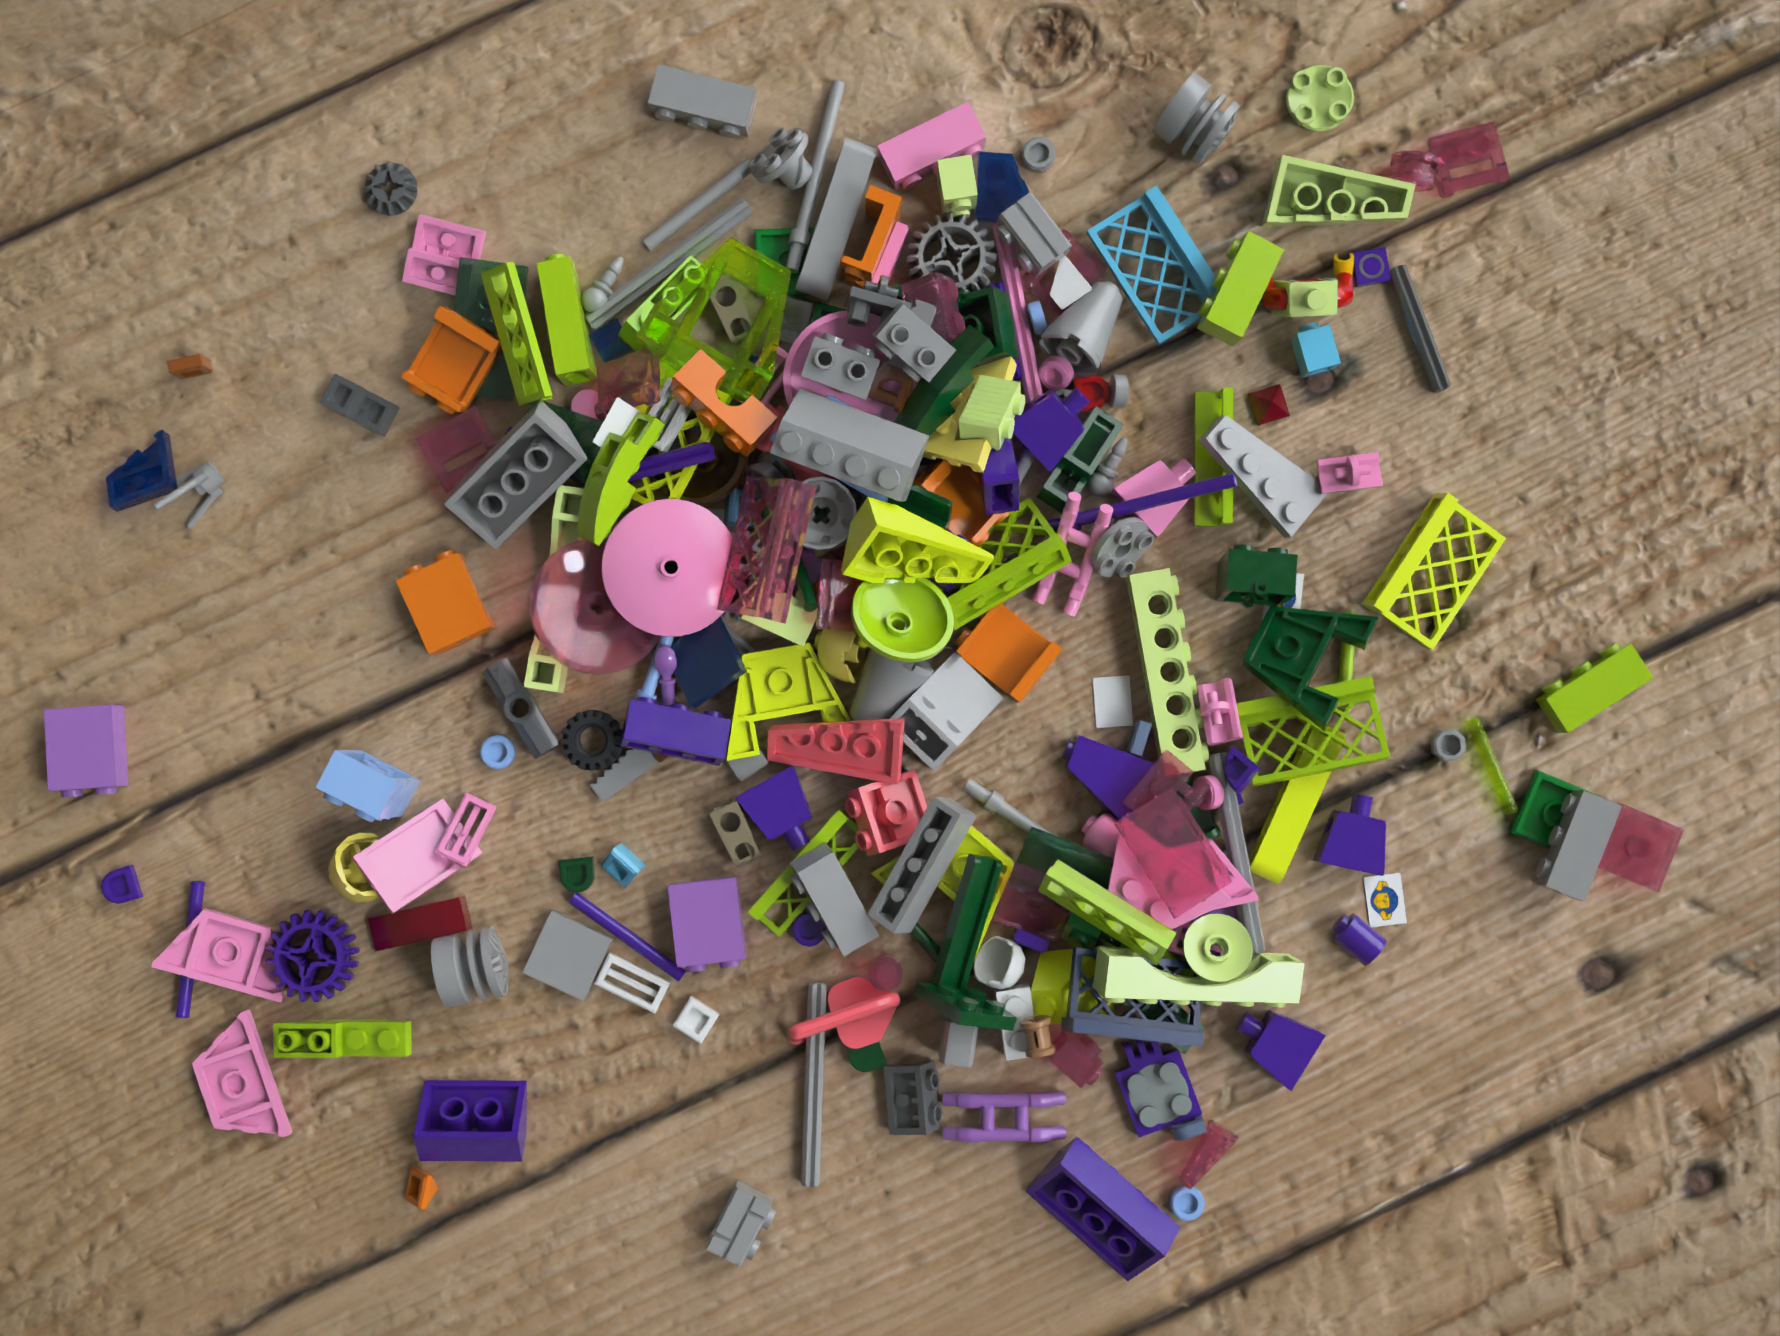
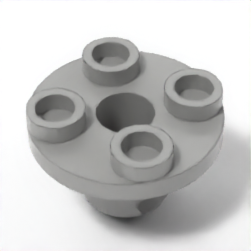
M782 127L771 135L769 139L771 144L763 152L755 155L749 162L748 167L752 170L753 177L759 183H767L779 177L789 189L795 190L805 185L812 174L811 165L803 157V151L808 143V135L801 128H793L786 131Z
M1131 517L1124 520L1111 518L1109 529L1101 536L1093 550L1091 558L1093 568L1103 577L1119 575L1121 578L1129 576L1135 570L1136 562L1141 558L1145 550L1153 544L1154 535L1150 532L1149 527L1139 518ZM1094 524L1090 528L1089 535L1092 533Z

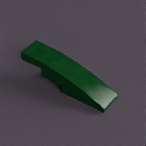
M969 325L950 344L956 351L930 382L924 379L919 381L905 402L902 412L897 415L894 423L930 436L956 412L950 402L975 380L970 370L994 348L990 339Z

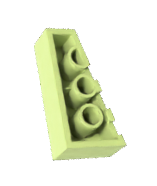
M1282 155L1276 162L1261 227L1400 223L1408 218L1416 184Z

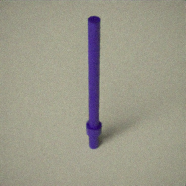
M1234 473L1111 504L1110 506L1113 508L1111 518L1237 487L1236 476ZM1100 507L1078 513L1072 528L1081 530L1083 525L1095 523ZM1061 517L1048 521L1055 533L1057 532Z

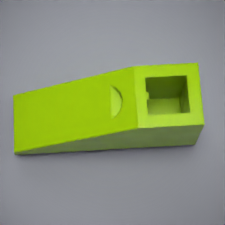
M690 255L625 321L618 336L643 358L666 335L706 290L705 287L710 285L716 277Z

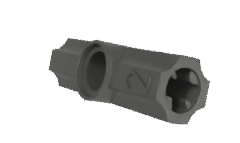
M508 657L497 661L482 672L503 706L505 716L512 721L534 759L546 755L561 744L541 712L538 701L524 687V682ZM525 699L529 704V712L525 717L520 718L514 712V705L518 700Z

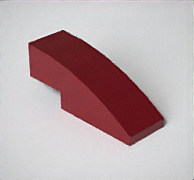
M465 895L396 911L393 914L388 913L368 918L375 952L451 935L473 928Z

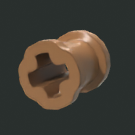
M1032 1016L1020 1021L1021 1028L1025 1029L1027 1040L1026 1057L1039 1058L1056 1052V1047L1054 1044H1051L1048 1027L1051 1023L1050 1016Z

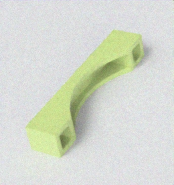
M561 485L556 492L552 515L547 579L538 625L529 652L524 687L564 694L589 546L588 541L583 540L577 535L580 503L584 491L582 488Z
M1098 947L1093 988L1104 997V1000L1113 1003H1123L1125 998L1137 999V1001L1146 1004H1156L1158 999H1162L1179 1005H1188L1190 1000H1197L1212 1006H1220L1222 1001H1232L1236 1005L1245 1007L1254 1006V1002H1265L1268 1006L1282 1008L1286 1006V1003H1299L1304 963L1291 954L1259 953L1252 957L1247 969L1236 979L1228 982H1212L1202 977L1173 975L1150 965L1131 948Z

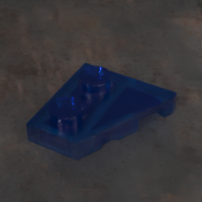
M978 153L976 183L978 197L975 210V220L978 222L996 223L1002 212L1029 193L1025 181L1018 172L1019 167L1013 154Z
M164 430L154 434L157 440L145 451L141 452L137 449L128 457L124 465L117 467L106 477L109 507L116 512L168 495L178 489L170 435Z

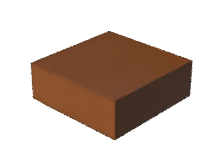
M201 354L167 361L169 373L180 379L205 375L213 371L211 360Z

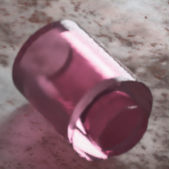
M882 953L874 957L869 966V980L871 984L880 991H891L899 986L903 978V968L900 960L889 953Z

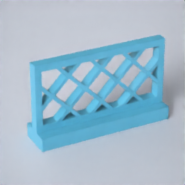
M1157 185L1146 191L1142 197L1087 230V236L1158 345L1202 318L1197 315L1198 312L1191 313L1181 310L1184 294L1198 296L1202 303L1206 297L1212 298L1216 289L1211 286L1215 275ZM1138 208H1141L1148 218L1146 230L1127 226L1129 214ZM1124 218L1122 225L1116 223L1120 219ZM1151 225L1153 226L1156 232L1150 231ZM1106 228L1121 231L1118 247L1104 245L1097 234ZM1125 232L1144 236L1140 253L1121 249ZM1148 237L1162 240L1166 246L1164 258L1145 254ZM1110 253L1116 254L1115 260L1112 258ZM1169 253L1171 254L1174 260L1168 259ZM1120 255L1139 259L1135 276L1121 272L1118 267ZM1143 260L1162 264L1159 281L1140 277ZM1166 265L1180 268L1184 274L1182 286L1163 282ZM1128 281H1133V282H1134V284H1133V289H1132V287L1130 286V284L1128 283ZM1187 281L1193 289L1186 287ZM1138 283L1157 287L1153 304L1139 300L1136 295ZM1161 288L1180 292L1177 309L1158 305ZM1146 309L1152 310L1151 317L1146 311ZM1156 311L1175 315L1173 327L1161 334L1154 323ZM1180 316L1187 318L1178 324Z

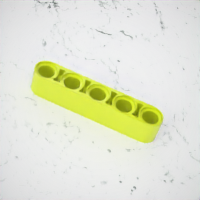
M1327 726L1326 730H1328L1329 732H1331L1333 729L1330 726ZM1310 727L1301 742L1318 751L1327 737ZM1338 730L1335 735L1345 741L1346 734ZM1331 740L1322 755L1331 761H1336L1342 746ZM1298 748L1291 764L1297 768L1307 767L1313 756ZM1317 760V762L1315 763V765L1323 764V762L1320 761V760ZM1331 771L1283 781L1249 857L1251 873L1277 885L1282 881Z

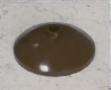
M694 410L690 411L685 422L697 418ZM700 425L684 430L687 445L699 440L702 434ZM715 431L709 442L712 443L715 451L713 464L708 468L706 467L707 462L697 465L679 500L689 501L700 506L720 501L729 495L741 481L747 468L749 455L745 457L740 451L734 452L725 444L723 436ZM678 435L669 451L682 448ZM654 448L653 455L659 454L658 449ZM684 468L673 470L671 474L674 475L682 472ZM665 473L655 475V478L659 481L666 478ZM668 485L661 487V489L668 496H670V490Z

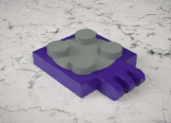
M1135 1040L1139 1052L1133 1054V1049L1129 1042L1122 1044L1129 1066L1118 1069L1114 1073L1138 1137L1202 1115L1183 1059L1177 1048L1162 1053L1158 1042L1149 1041L1152 1048L1146 1049L1143 1040Z

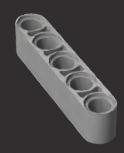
M845 137L795 290L825 301L828 300L877 148Z

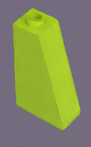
M564 254L549 255L545 257V261L537 263L555 374L566 387L598 381L599 377L588 324L584 316L585 310L581 303L582 295L575 263L570 256L565 257Z

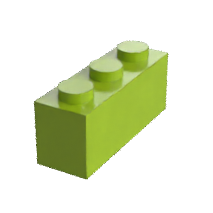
M1250 231L1240 240L1235 238L1226 253V257L1230 259L1226 269L1221 267L1211 286L1216 288L1212 298L1206 297L1197 313L1198 316L1202 317L1197 329L1232 347L1240 341L1285 249Z
M1615 642L1599 652L1601 657L1590 664L1589 661H1585L1574 667L1570 671L1573 676L1563 682L1557 679L1542 689L1545 694L1538 697L1536 701L1557 733L1571 732L1654 678L1632 644L1618 645Z

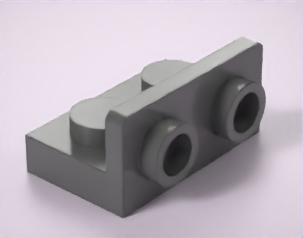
M926 1061L921 1064H889L884 1066L889 1134L927 1135L940 1129L943 1112L938 1102L937 1089L940 1078L938 1071L935 1069V1062Z

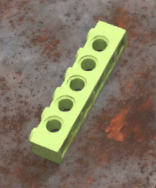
M1170 568L1129 575L1126 577L1161 776L1205 770L1204 762H1209V752L1206 742H1201L1199 729L1203 728V718L1200 715L1199 708L1195 709L1192 695H1197V685L1194 675H1189L1187 662L1191 661L1189 643L1182 640L1181 629L1185 628V618L1182 608L1177 609L1175 596L1179 595L1176 575L1171 576ZM1151 597H1159L1164 601L1165 610L1161 615L1153 614L1150 611L1148 602ZM1158 630H1165L1170 634L1171 643L1167 648H1161L1155 643L1154 636ZM1164 663H1171L1176 667L1177 676L1172 682L1165 681L1160 674V669ZM1171 696L1179 697L1183 703V709L1178 715H1172L1167 710L1166 703ZM1178 729L1186 731L1189 736L1188 744L1182 749L1177 748L1172 741V736Z

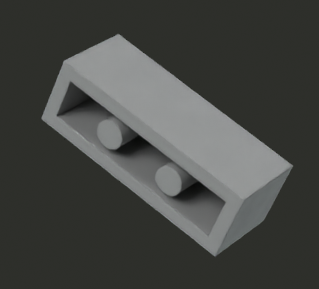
M658 64L648 105L651 113H654L655 117L662 121L674 122L675 119L686 121L687 125L694 129L706 130L707 127L720 130V134L724 136L739 138V135L749 136L758 97L756 88Z
M1573 789L1572 793L1568 794L1562 803L1561 812L1563 816L1559 826L1556 825L1550 833L1548 843L1551 846L1548 854L1540 860L1537 866L1536 876H1538L1536 884L1569 898L1584 902L1622 806L1587 791Z
M825 842L790 862L795 872L790 878L800 894L806 892L811 902L807 903L806 907L815 922L822 920L826 929L821 933L831 950L837 947L845 957L879 936L834 852Z

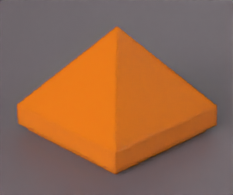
M412 1166L405 1200L417 1208L425 1210L439 1188L432 1175L417 1166Z

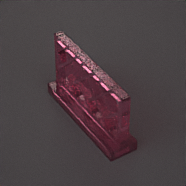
M746 477L717 610L786 624L816 486L790 478ZM757 485H759L763 495L755 503L754 498ZM768 506L770 514L762 521L760 512ZM751 521H753L755 529L748 536V525ZM760 540L762 548L754 554L752 546ZM745 554L748 563L740 570V560ZM752 573L754 582L747 589L744 580ZM737 588L740 597L730 605L733 591Z

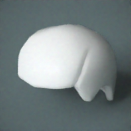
M1000 936L991 937L982 945L977 953L974 963L975 978L990 988L1005 990L1013 986L1024 972L1026 958L1021 947L1012 940Z

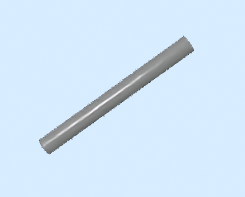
M746 159L642 241L650 251L752 173V170L748 167L750 160Z

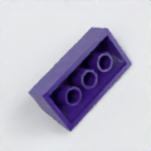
M1078 1137L1061 1148L1025 1190L1026 1193L1127 1281L1164 1258L1181 1228Z

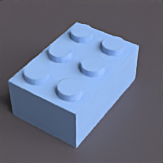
M335 750L315 788L325 792L323 798L338 806L343 804L350 805L356 808L355 815L373 822L374 819L382 821V819L390 820V818L402 817L421 780L362 750Z

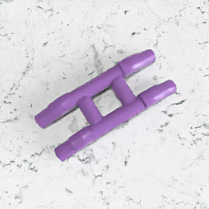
M1063 1091L993 1094L945 1092L943 1094L942 1101L944 1106L959 1108L981 1107V1128L945 1126L943 1129L944 1140L967 1143L1047 1142L1066 1138V1128L1064 1126L1029 1128L1028 1107L1042 1108L1064 1105L1066 1103V1096ZM994 1107H1015V1128H994Z

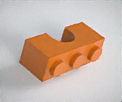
M700 349L673 376L670 386L672 395L678 403L685 407L689 406L698 414V419L708 429L714 428L722 435L725 444L734 452L740 451L747 457L773 430L778 417L753 395L739 406H728L722 403L715 391L723 384L726 371Z

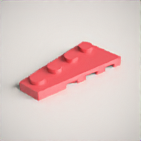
M905 718L772 725L768 730L767 761L897 785L901 779Z

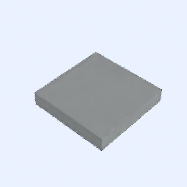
M552 910L522 973L585 1001L614 938Z

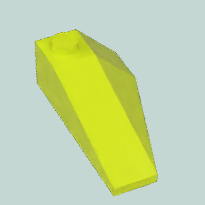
M867 497L850 523L841 571L842 575L871 583H884L885 578H902L904 583H915L916 578H934L937 583H973L980 579L994 560V557L991 553L898 505Z

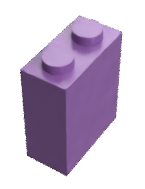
M124 705L44 709L48 791H61V797L83 796V789L95 788V795L116 794V787L129 786Z
M738 875L669 884L668 895L677 968L686 967V972H697L706 970V964L719 963L720 968L740 966V960H744L747 957Z

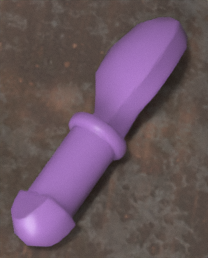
M663 645L656 651L654 662L656 669L663 676L659 679L662 694L661 705L670 707L671 704H677L674 685L676 679L671 677L676 669L677 659L674 650L668 645Z

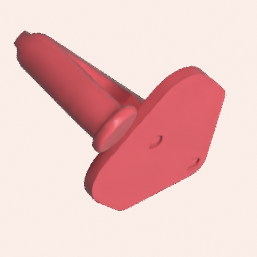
M854 977L837 983L830 989L827 996L830 1013L791 1026L787 1031V1038L792 1044L799 1045L807 1037L836 1028L841 1042L848 1048L859 1049L877 1043L883 1038L900 1003V997L897 993L890 992L862 977Z

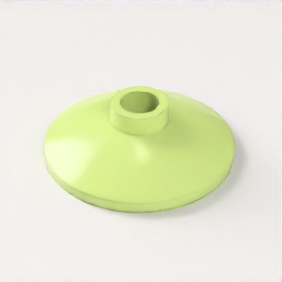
M1209 914L1197 919L1189 927L1184 937L1183 951L1188 965L1198 976L1212 982H1228L1239 977L1247 969L1252 959L1253 945L1248 931L1239 921L1224 914ZM1218 946L1222 954L1220 956L1212 955L1210 947Z

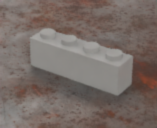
M933 797L867 915L894 934L911 933L977 815L951 798Z

